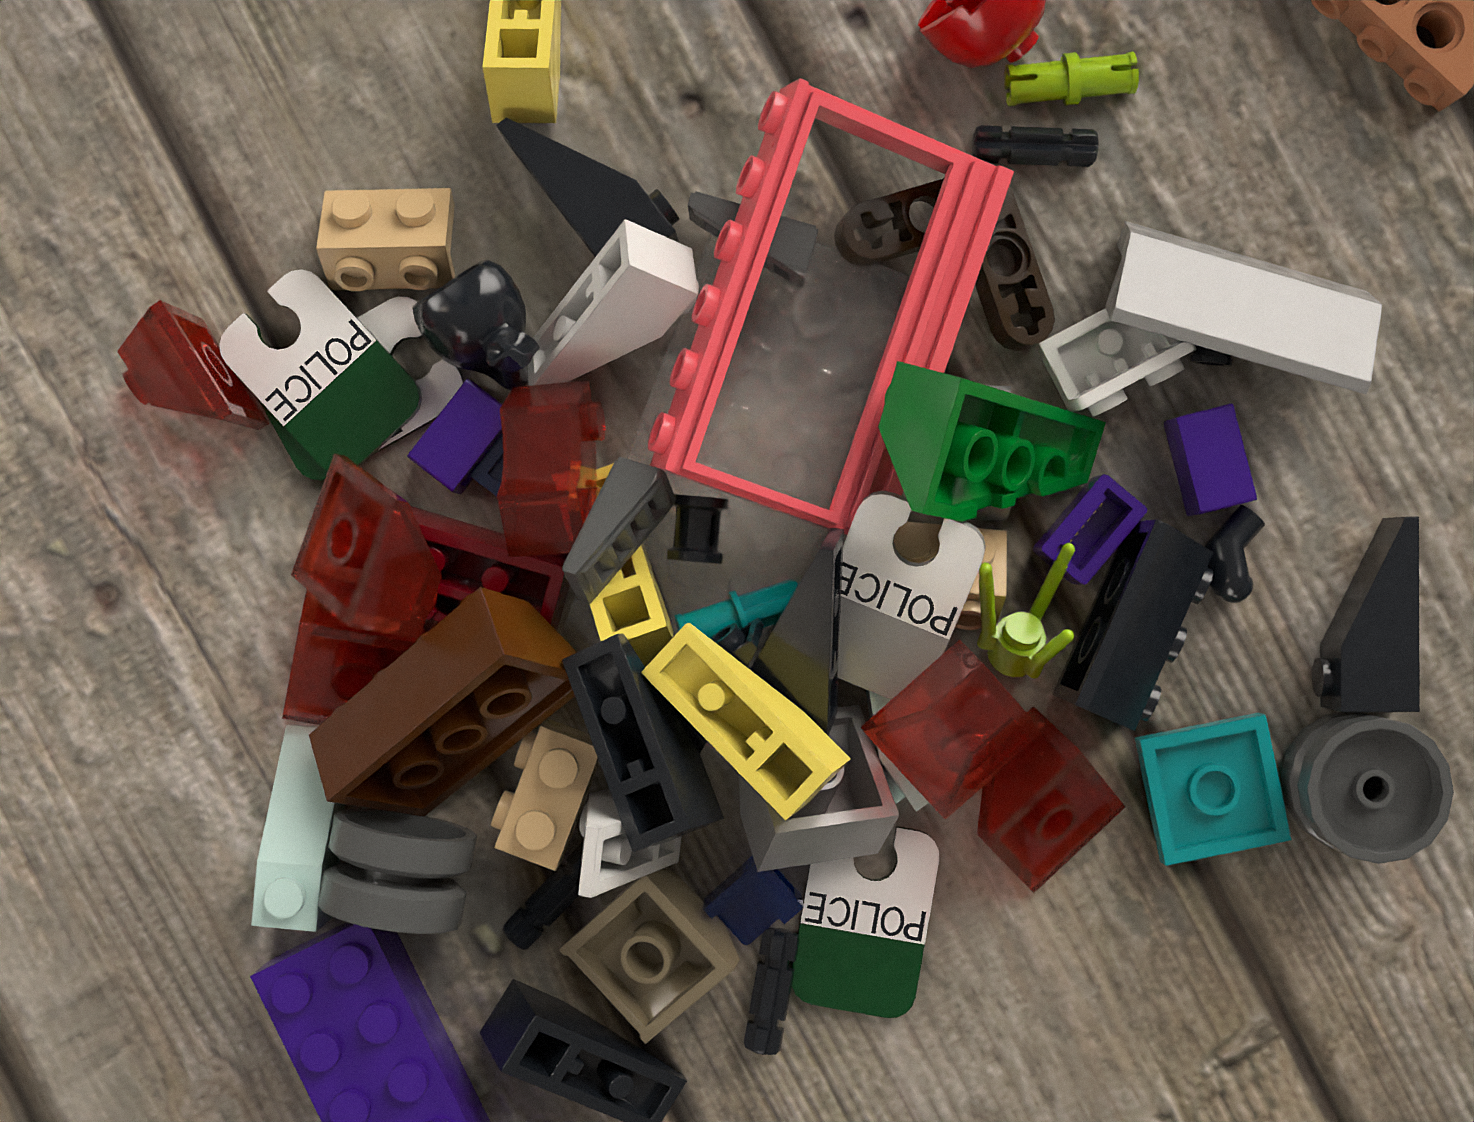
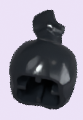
M490 260L478 262L424 297L412 307L414 321L430 348L444 361L462 369L487 375L509 391H520L528 383L526 366L531 362L532 357L540 349V346L535 339L524 333L526 327L524 301L512 277L501 265Z

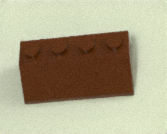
M480 587L474 593L466 596L457 608L430 631L422 634L414 645L387 668L379 671L371 682L345 704L337 707L328 719L309 734L327 802L425 817L575 697L562 659L577 653V651L528 601Z

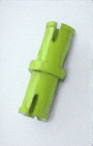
M1132 51L1119 55L1079 58V55L1073 52L1062 54L1060 61L1021 65L1006 64L1004 87L1005 89H1010V93L1005 95L1007 105L1010 107L1016 106V104L1063 100L1065 106L1078 105L1083 97L1127 93L1128 95L1135 94L1139 83V68L1131 70V66L1138 63L1136 54Z

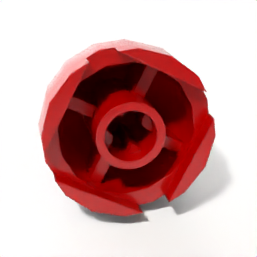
M932 0L919 19L918 26L921 29L919 31L926 37L925 39L932 47L948 60L968 68L988 67L1003 58H1006L1009 63H1014L1028 53L1036 44L1039 35L1034 29L1044 15L1046 0Z

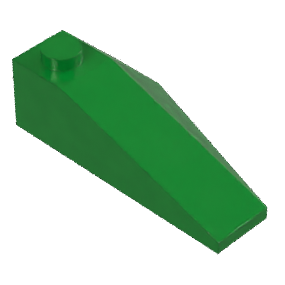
M897 361L891 384L885 394V405L878 428L911 510L921 514L962 522L977 517V510L993 506L1005 509L1014 506L1016 498L1035 494L1044 497L1088 483L1106 422L964 378Z

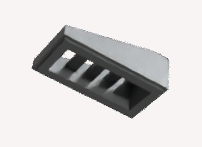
M697 191L691 193L688 202L690 220L717 238L728 220L735 221L740 207L739 203ZM781 216L763 267L792 285L803 288L818 235L816 226Z
M623 457L615 460L562 567V571L579 601L591 604L672 508L676 498L667 474L663 470Z

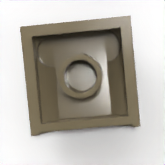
M665 868L633 880L629 886L559 949L565 957L568 955L639 1032V1038L645 1044L734 971L740 960L733 945L731 934L725 925L677 874Z

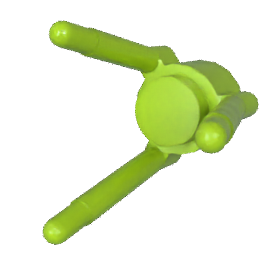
M1066 543L1062 546L1028 613L1015 612L1002 618L997 626L992 566L987 562L981 564L979 568V596L982 630L977 640V645L981 649L988 650L989 662L1003 675L1011 677L1028 675L1030 678L1036 679L1040 676L1045 664L1073 640L1074 633L1072 630L1065 629L1046 644L1047 637L1041 623V619L1075 552L1073 544Z

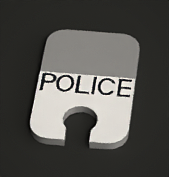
M878 491L865 497L858 507L843 545L838 678L893 701L911 703L924 697L930 688L983 561L986 545L984 536L977 527L966 521L961 522L945 518L938 534L940 546L935 557L927 562H910L899 554L894 542L896 531L907 522L911 513L907 498L893 492Z

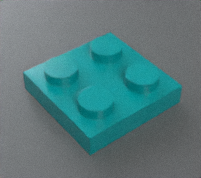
M1258 712L1135 737L1159 860L1165 866L1292 840L1266 714Z

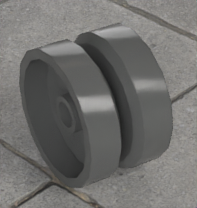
M1361 712L1326 714L1301 729L1286 750L1280 775L1284 804L1299 828L1320 843L1334 848L1340 853L1351 858L1377 864L1408 859L1432 844L1448 821L1454 795L1449 764L1431 738L1411 724Z
M378 809L340 810L334 814L328 847L345 862L334 865L323 873L318 906L322 912L336 919L390 932L436 934L457 930L462 922L467 892L450 877L466 873L472 867L477 834L471 829L456 823L428 816L423 817Z

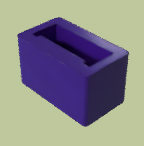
M468 378L412 448L407 457L452 493L462 494L473 480L470 474L508 425L514 428L520 417Z
M1232 403L1175 417L1163 422L1187 516L1200 515L1257 500L1238 420Z
M1102 474L1092 477L1035 544L1033 552L1052 567L1062 546L1066 543L1073 544L1075 552L1063 577L1071 584L1085 585L1147 513V508L1108 475Z

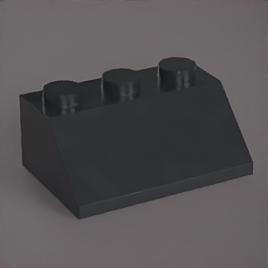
M1157 519L1139 521L1117 547L1052 695L1134 731L1139 720L1146 722L1152 716L1160 699L1161 687L1156 685L1165 661L1169 663L1174 662L1186 640L1187 628L1181 625L1191 602L1199 604L1212 581L1213 570L1207 566L1213 552Z

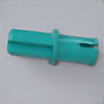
M789 579L740 596L737 595L735 590L728 592L729 599L685 614L674 615L678 632L685 624L691 623L707 637L711 638L729 624L736 623L739 628H743L757 617L764 624L763 628L774 625L798 583L794 579Z

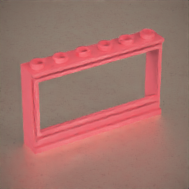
M799 78L781 88L779 93L773 91L763 107L758 129L765 132L758 155L757 157L751 155L740 173L736 194L743 196L735 221L728 220L717 239L714 258L721 261L713 284H705L696 300L692 313V322L699 325L690 350L683 348L674 363L670 376V386L676 388L668 414L661 412L653 424L648 440V450L654 452L650 466L828 530L830 528L844 529V535L847 536L856 511L865 497L878 491L893 492L902 496L903 488L878 428L885 405L886 391L891 384L897 361L941 373L945 372L1014 171L1001 165L994 166L810 86L808 81ZM814 119H818L945 174L829 510L696 462Z

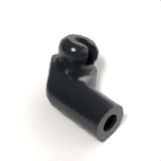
M1240 505L1205 545L1207 549L1213 552L1207 566L1213 570L1210 588L1217 596H1221L1230 603H1239L1245 600L1253 590V580L1249 576L1244 548L1265 526L1264 521L1244 505Z

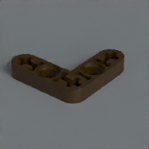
M944 178L868 200L852 207L836 225L834 239L840 255L850 264L864 267L918 252L925 233L913 226L909 216L910 206L913 202L922 201L934 208ZM1009 185L975 287L995 340L1006 349L1023 351L1047 339L1053 330L1055 316L1016 199ZM892 219L893 231L884 233L871 246L867 240H856L853 232L862 225L861 220L866 229H873L885 225ZM991 245H1003L1013 254L1015 268L1011 276L998 275L989 266L987 253ZM1021 282L1022 291L1015 295L1013 292L1005 298L1001 297L1000 291H1005ZM1017 312L1020 314L1030 313L1033 324L1026 329L1024 326L1014 328L1011 316Z

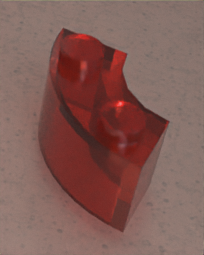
M589 380L513 387L499 409L503 432L504 461L502 482L497 499L508 556L520 557L570 553L601 490L600 487H596L595 441H603L605 438V417L600 401L592 402Z

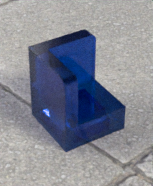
M753 855L704 898L703 910L711 919L717 915L744 945L751 944L766 928H769L778 919L785 925L804 908L801 893L779 869L758 872Z

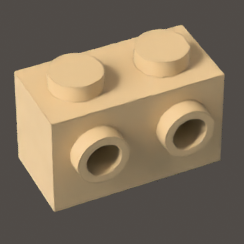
M548 719L540 726L538 733L530 732L523 738L514 761V767L523 770L515 794L504 791L492 819L491 827L501 830L494 848L556 871L565 856L600 763L588 733Z

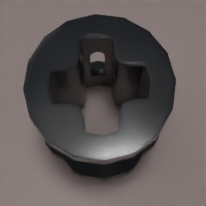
M674 494L676 498L673 504L676 507L673 547L667 549V559L722 564L723 554L718 551L721 512L728 509L729 499Z

